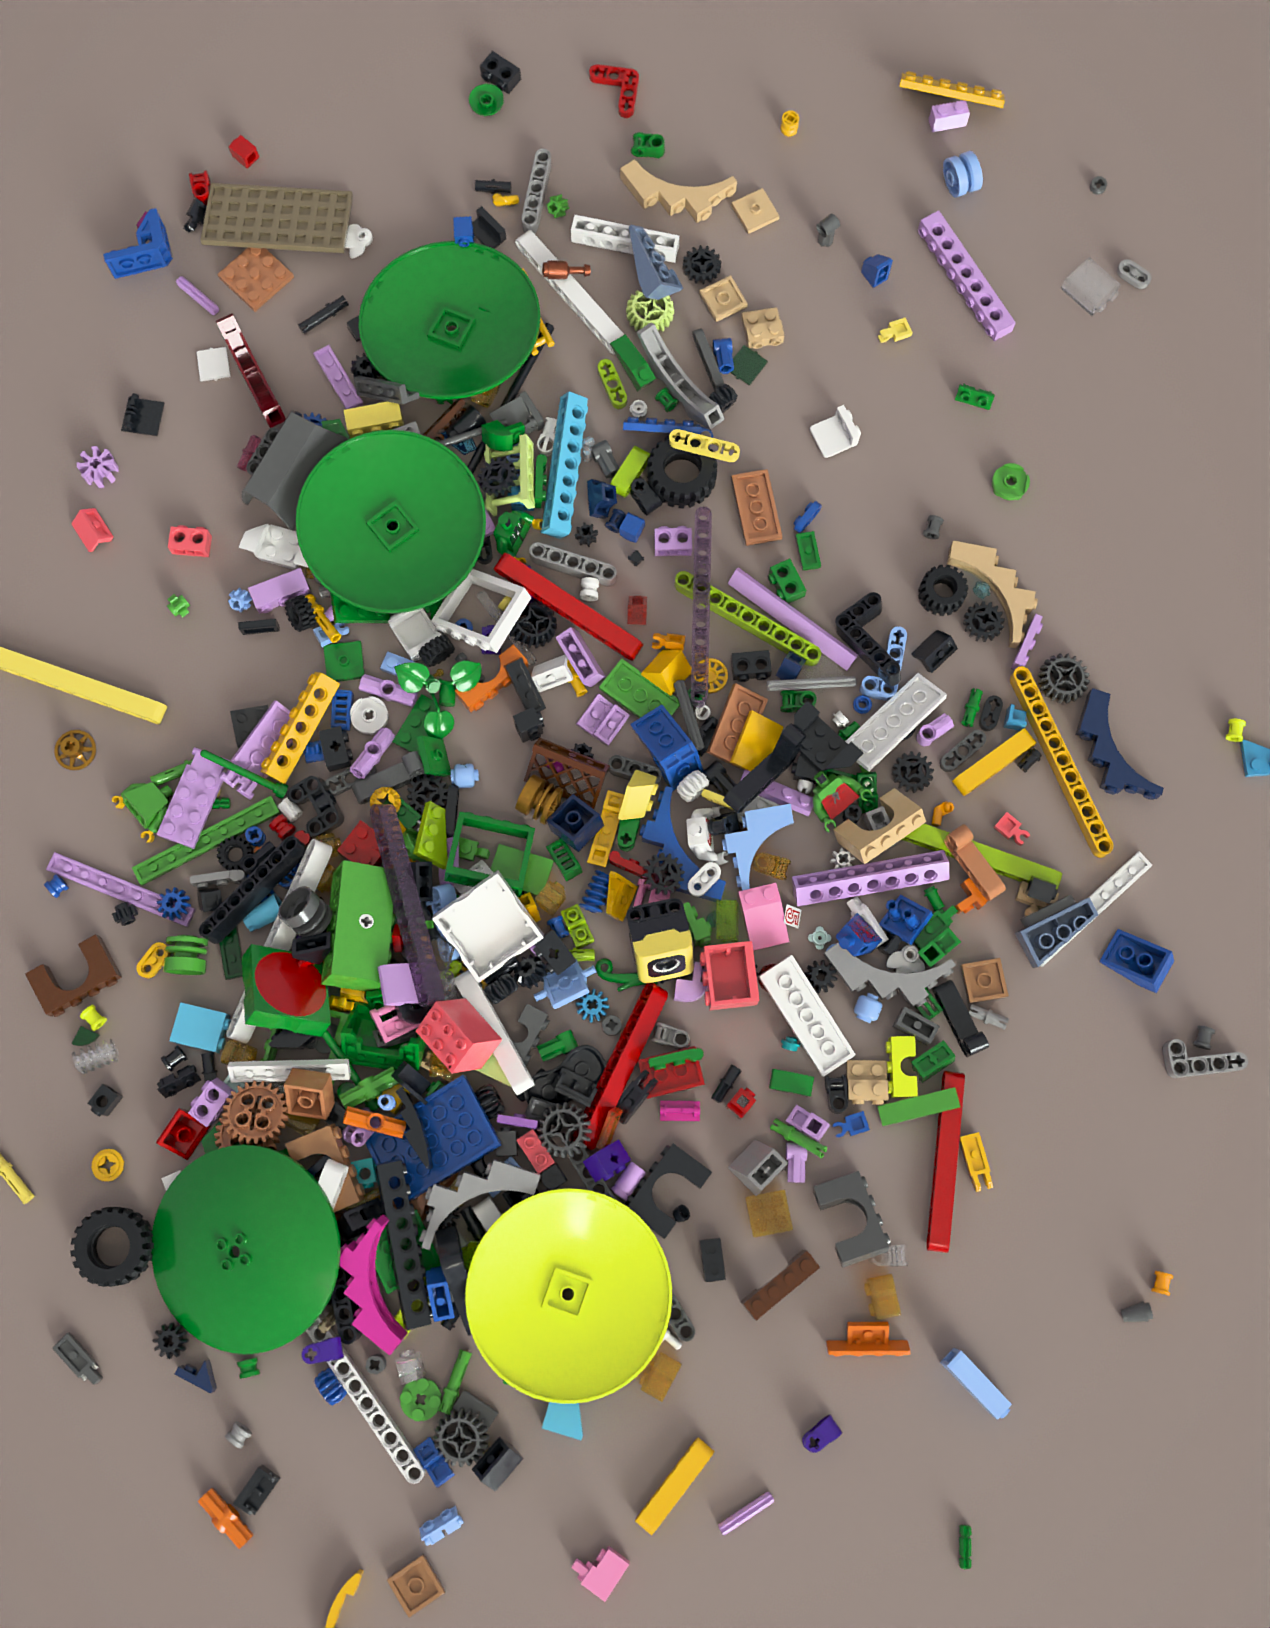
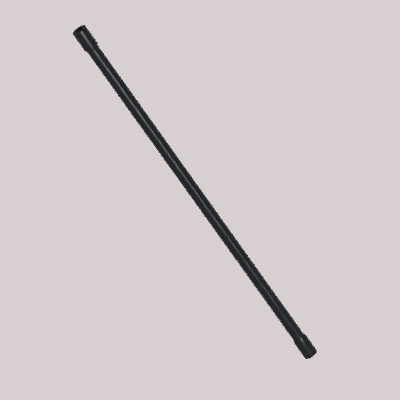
M545 323V326L551 335L555 328L553 325ZM545 344L537 347L539 351L537 355H532L531 353L524 362L501 406L516 398ZM482 440L467 465L472 474H474L484 456V451H486V444Z

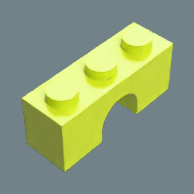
M891 1036L885 1043L886 1053H889V1061H887V1073H890L888 1093H891V1098L917 1097V1076L905 1075L900 1067L901 1061L904 1058L916 1056L915 1036Z

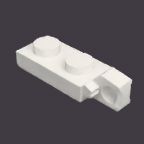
M858 897L852 898L847 902L852 911L850 912L851 919L858 913L883 940L877 947L889 940L869 908Z

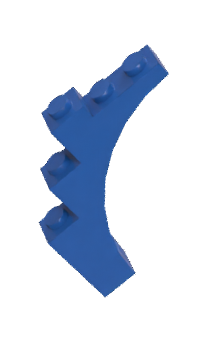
M665 786V790L660 791L658 802H661L659 809L655 808L652 817L655 822L647 820L646 825L642 824L639 835L642 836V842L663 848V850L659 849L658 858L660 853H664L665 857L670 853L671 859L678 858L676 863L683 864L680 867V871H685V873L680 875L684 881L678 882L681 887L675 891L691 895L688 891V883L700 868L688 858L674 834L670 817L673 788ZM718 879L699 898L720 903L726 882ZM695 884L694 889L700 890L701 886L699 884Z

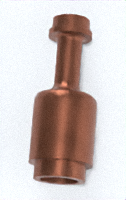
M548 260L543 262L542 274L547 279H567L569 274H583L586 277L590 276V265L584 264L583 267L569 266L567 261Z

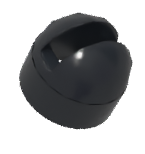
M685 1205L677 1206L672 1212L676 1222H684L690 1218L689 1209Z

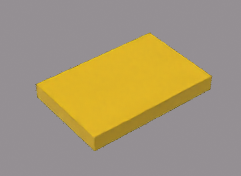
M753 710L749 711L730 763L744 770L752 771L773 752L784 726Z

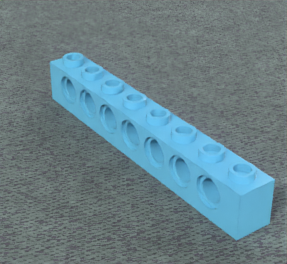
M570 391L560 397L541 533L558 539L569 535L572 529L571 517L574 513L573 503L577 493L575 488L579 478L580 452L584 443L582 438L586 428L585 416L588 412V398Z

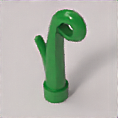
M603 958L596 963L595 969L600 978L609 982L623 983L617 989L619 992L630 987L647 984L639 980L637 973H611L613 964L609 959ZM603 964L608 965V969L605 972L601 969Z

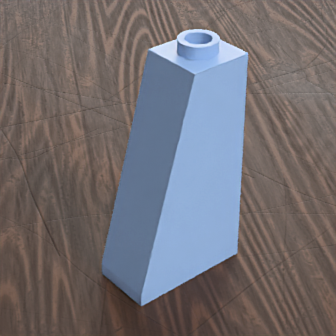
M953 1348L942 1359L940 1363L997 1420L999 1418L1002 1419L1009 1413V1407L1012 1404L961 1350Z

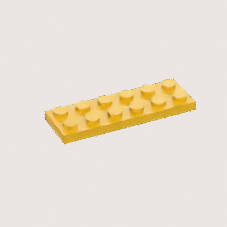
M906 71V74L902 73L899 87L1000 108L1004 106L1005 96L1001 94V90L992 89L987 91L984 90L985 87L978 85L972 88L968 87L967 83L957 82V84L950 83L951 80L941 78L940 81L934 80L933 76L923 75V77L916 76L917 73Z

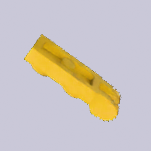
M977 1132L960 1137L959 1141L975 1191H981V1185L977 1176L979 1174H983L987 1188H993L989 1173L990 1168L980 1133Z

